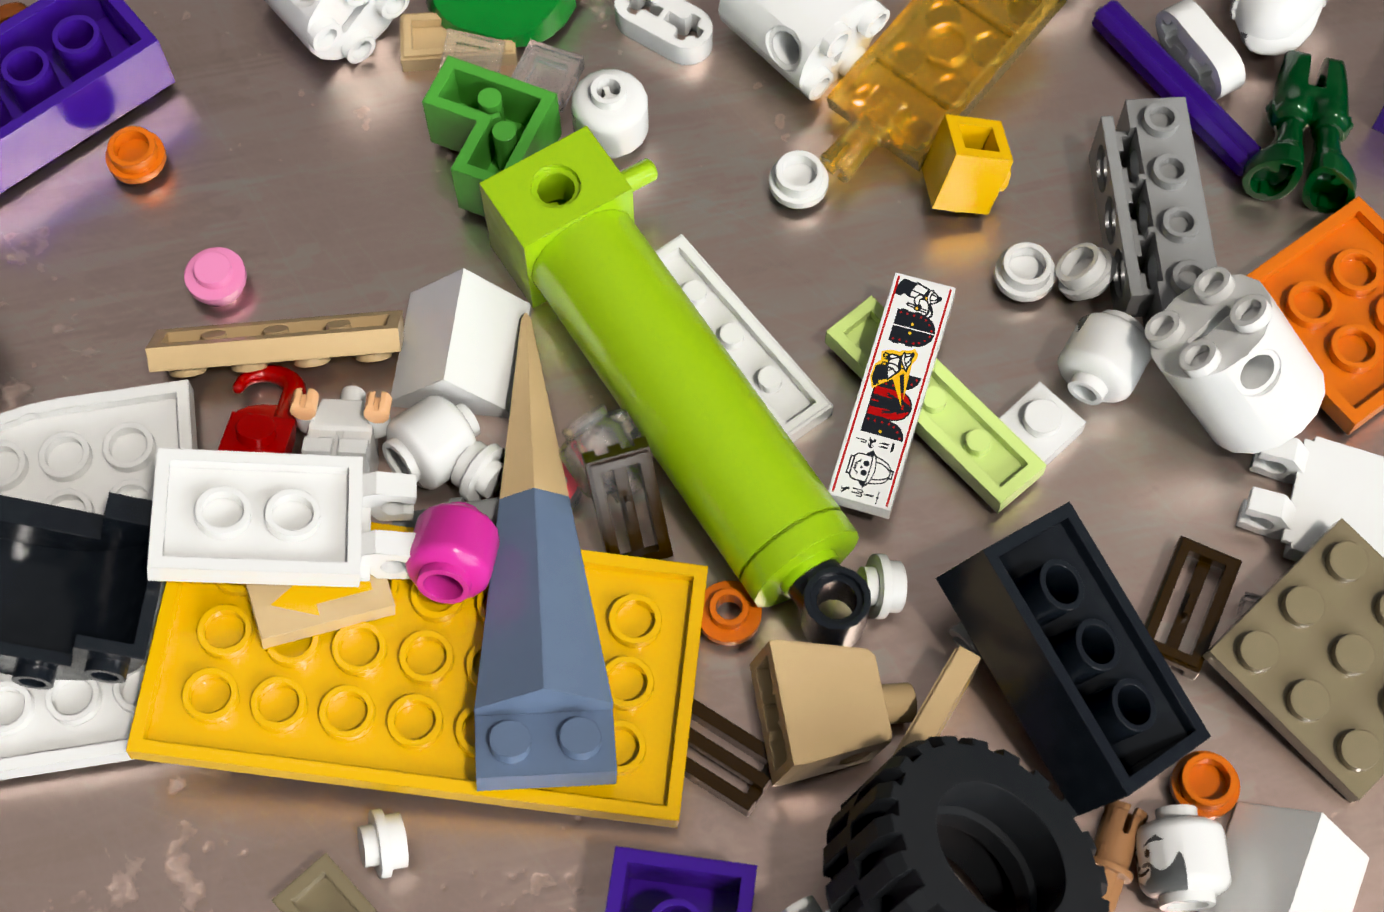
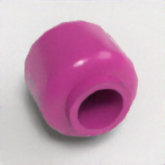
M442 503L427 508L417 518L413 533H416L410 549L411 557L405 563L408 577L424 596L436 602L455 604L478 595L486 589L492 576L500 544L497 527L486 514L469 503Z

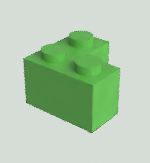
M449 55L422 101L431 142L459 152L451 167L459 208L485 217L479 183L557 142L562 135L557 93Z

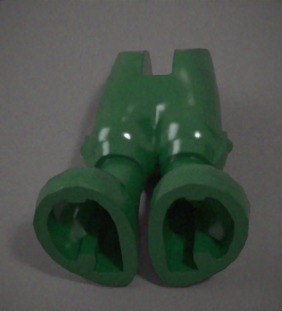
M1294 50L1288 51L1284 55L1272 100L1265 107L1267 122L1273 128L1275 136L1270 145L1254 154L1243 167V188L1247 194L1262 201H1274L1288 195L1296 187L1303 174L1305 160L1303 132L1307 129L1314 141L1311 161L1304 175L1302 200L1307 208L1317 213H1335L1355 199L1357 188L1354 170L1341 150V142L1347 138L1353 128L1352 117H1349L1348 81L1345 63L1342 60L1325 58L1314 86L1308 84L1311 54Z

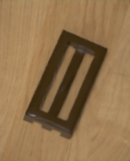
M645 436L632 439L633 446L624 449L621 448L620 443L607 446L608 453L596 456L594 450L581 453L605 553L620 554L602 478V473L612 471L631 550L620 555L658 560L672 557L673 551L650 446ZM638 464L655 545L645 548L626 469L627 466Z
M1180 536L1175 545L1144 626L1169 667L1174 666L1183 670L1182 676L1195 680L1205 660L1202 655L1210 647L1242 560L1184 536ZM1188 555L1198 559L1164 644L1154 640ZM1212 565L1222 569V573L1190 654H1187L1178 649Z
M693 698L692 720L765 766L759 771L690 727L688 739L690 747L752 786L747 793H744L689 757H686L684 777L749 817L772 782L765 743Z

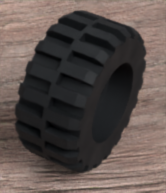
M956 736L928 737L925 741H913L902 747L841 805V810L832 817L827 830V845L823 848V876L831 878V881L826 885V898L830 912H1109L1110 901L1102 898L1107 892L1108 883L1104 867L1097 866L1094 860L1097 848L1089 832H1082L1074 820L1077 813L1066 798L1060 801L1048 788L1051 782L1037 770L1029 772L1020 766L1019 757L1005 749L993 752L989 750L988 742L974 738H961L958 741ZM946 857L956 863L969 876L981 893L986 905L963 885L952 870Z

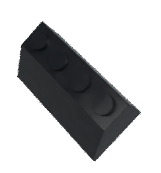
M1070 501L983 549L936 578L1063 796L1076 811V817L1128 797L1211 737Z

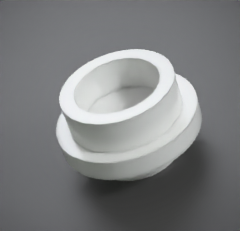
M796 150L786 153L773 165L770 171L769 188L773 197L779 203L789 208L804 209L812 207L823 199L828 189L829 177L825 166L814 154L807 151Z
M1022 242L1008 248L999 256L994 270V278L1000 291L1007 297L1020 302H1033L1045 297L1051 291L1056 278V267L1051 256L1043 247L1031 242Z
M1086 242L1075 245L1062 255L1056 265V275L1060 291L1066 298L1072 301H1082L1099 296L1109 287L1117 268L1116 260L1107 249L1097 247L1093 243Z
M476 441L461 454L453 468L451 482L460 488V496L464 497L466 501H478L483 497L490 499L500 491L505 456L504 448L497 444L487 446L481 441Z
M872 554L868 558L866 566L859 567L857 573L866 581L871 592L869 617L871 619H885L889 613H900L903 610L907 597V575L901 561L890 560L886 554Z
M381 808L369 810L368 825L358 826L357 828L361 861L364 868L375 866L379 879L392 877L393 870L408 867V844L404 823L399 812L384 814Z

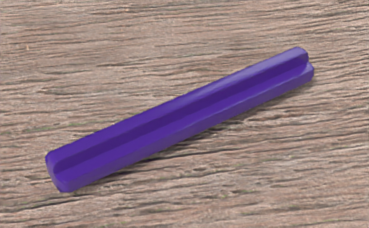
M1111 0L1100 7L1094 14L1093 27L1162 98H1186L1191 128L1236 175L1242 177L1243 167L1247 161L1258 151L1262 150V148L1118 1Z

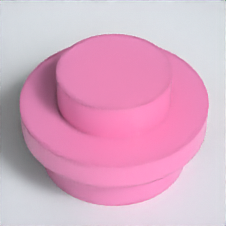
M213 247L200 251L190 259L184 272V281L190 294L196 300L216 307L234 302L241 295L247 280V271L240 256L234 251L223 247Z

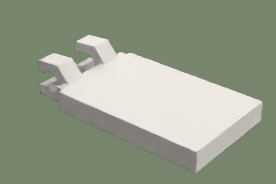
M1315 436L1313 440L1305 439L1303 443L1300 439L1293 437L1279 447L1253 454L1249 471L1283 483L1293 484L1292 493L1289 499L1285 494L1253 486L1249 492L1248 500L1244 499L1241 503L1236 522L1237 527L1271 539H1279L1280 542L1286 543L1283 558L1297 561L1335 522L1343 518L1384 557V456Z
M157 448L147 562L148 581L359 587L360 581L370 582V574L377 579H410L405 563L411 557L410 549L416 533L371 530V516L379 521H413L414 504H416L417 475L381 471L363 473V457Z

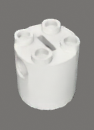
M264 0L301 42L317 57L325 60L346 58L353 64L362 62L373 53L376 47V39L389 27L392 20L401 15L409 5V0Z
M720 0L718 8L721 21L811 101L821 97L830 85L841 76L851 81L863 72L871 60V54L866 49L890 17V10L878 0Z
M1224 267L1207 269L1196 278L1192 287L1175 297L1164 311L1155 314L1147 322L1144 331L1145 337L1150 342L1151 357L1217 445L1233 453L1256 454L1273 449L1301 433L1318 413L1325 395L1324 373L1260 281L1243 274L1231 275Z

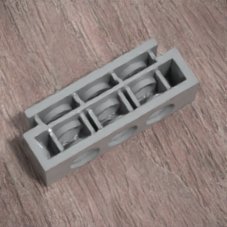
M1185 97L1125 100L1116 130L1113 116H1101L1089 153L1103 248L1111 253L1117 264L1115 275L1110 283L1113 309L1125 312L1134 318L1142 317L1144 329L1152 316L1164 311L1175 297L1192 287L1196 278L1202 272L1217 267Z

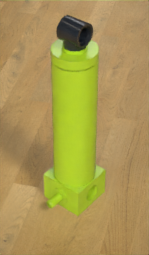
M585 126L480 182L479 187L491 248L532 308L546 301L549 303L639 436H645L651 453L757 607H771L792 599L801 612V628L805 637L811 643L852 647L862 637L871 606V592L866 581L856 571L841 567L840 565L855 548L859 540L858 533L634 223L633 192L657 180L658 171L654 163L650 159L644 158L630 167L619 171L590 129ZM828 600H839L844 602L851 609L852 613L842 619H832L825 616L818 606Z

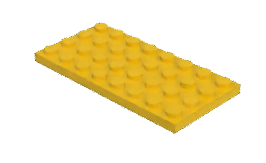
M371 522V530L412 533L414 530L413 527ZM580 549L613 699L617 761L616 784L477 791L474 706L489 583L484 591L472 598H467L455 604H445L424 596L411 579H388L395 602V615L369 622H361L335 631L263 649L247 594L246 584L166 581L126 752L131 759L677 828L680 818L708 566Z

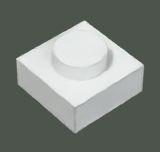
M1040 381L999 418L1046 465L1054 460L1083 432L1086 421Z

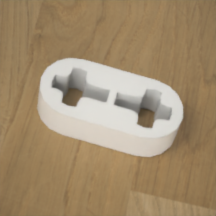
M614 0L615 23L619 31L630 39L681 65H694L702 62L709 56L713 48V23L709 15L702 9L685 0ZM644 5L650 7V12L642 10ZM630 8L638 10V12L632 14L630 13ZM691 31L697 32V38L689 35L683 41L677 39V33L686 36Z
M1182 0L1157 14L1155 25L1161 44L1214 100H1218L1243 86L1246 74L1240 55L1195 1Z

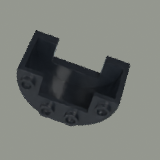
M109 492L105 513L101 515L0 495V673L12 675L11 680L18 685L45 690L53 688L55 680H96L105 683H124L127 674L138 670L143 665L162 581H148L147 575L152 500Z

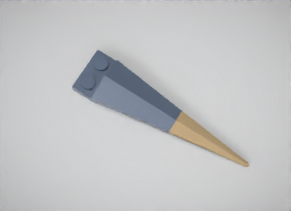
M525 312L520 323L496 523L500 544L489 581L474 706L477 791L610 785L617 783L613 699L530 316Z

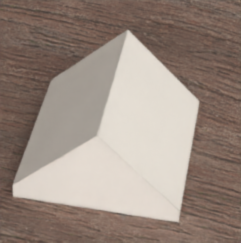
M465 268L411 292L404 324V341L401 352L398 355L391 392V407L410 408L424 398L435 395L446 398L454 405L463 403L474 415L509 418L520 323L525 312L531 316V304Z
M1237 802L1234 805L1225 830L1232 878L1231 885L1224 893L1216 896L1217 905L1215 907L1197 912L1353 911L1369 857L1325 814L1316 811Z

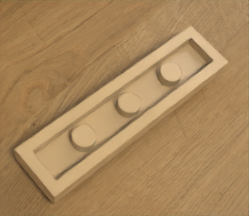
M403 310L159 329L145 348L149 372L169 371L171 377L186 378L200 375L206 372L208 367L231 366L234 372L247 373L262 370L269 365V362L293 361L295 366L307 368L324 365L331 360L330 357L354 355L355 359L359 362H378L390 358L392 352H401L404 341Z

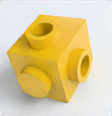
M950 114L944 115L922 166L932 209L947 210L955 213L989 214L998 193L1003 192L1008 186L1011 166L1014 162L1001 121Z

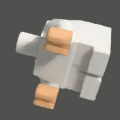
M346 386L341 391L340 399H322L318 406L319 394L315 389L308 388L307 394H303V388H297L294 391L290 413L296 418L297 427L300 431L307 434V436H304L301 449L302 454L363 457V473L378 471V438L386 437V429L391 421L392 397L388 392L382 391L381 397H376V391H370L366 397V392L362 388Z

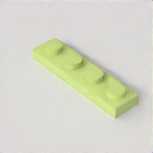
M872 295L829 328L825 336V343L861 379H863L884 311V307ZM936 358L915 432L998 514L1043 476L1047 465Z

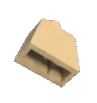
M769 640L749 664L773 786L786 785L867 762L873 759L891 742L892 730L890 724L911 723L917 714V697L913 686L909 682L881 684L876 657L867 648L788 640Z

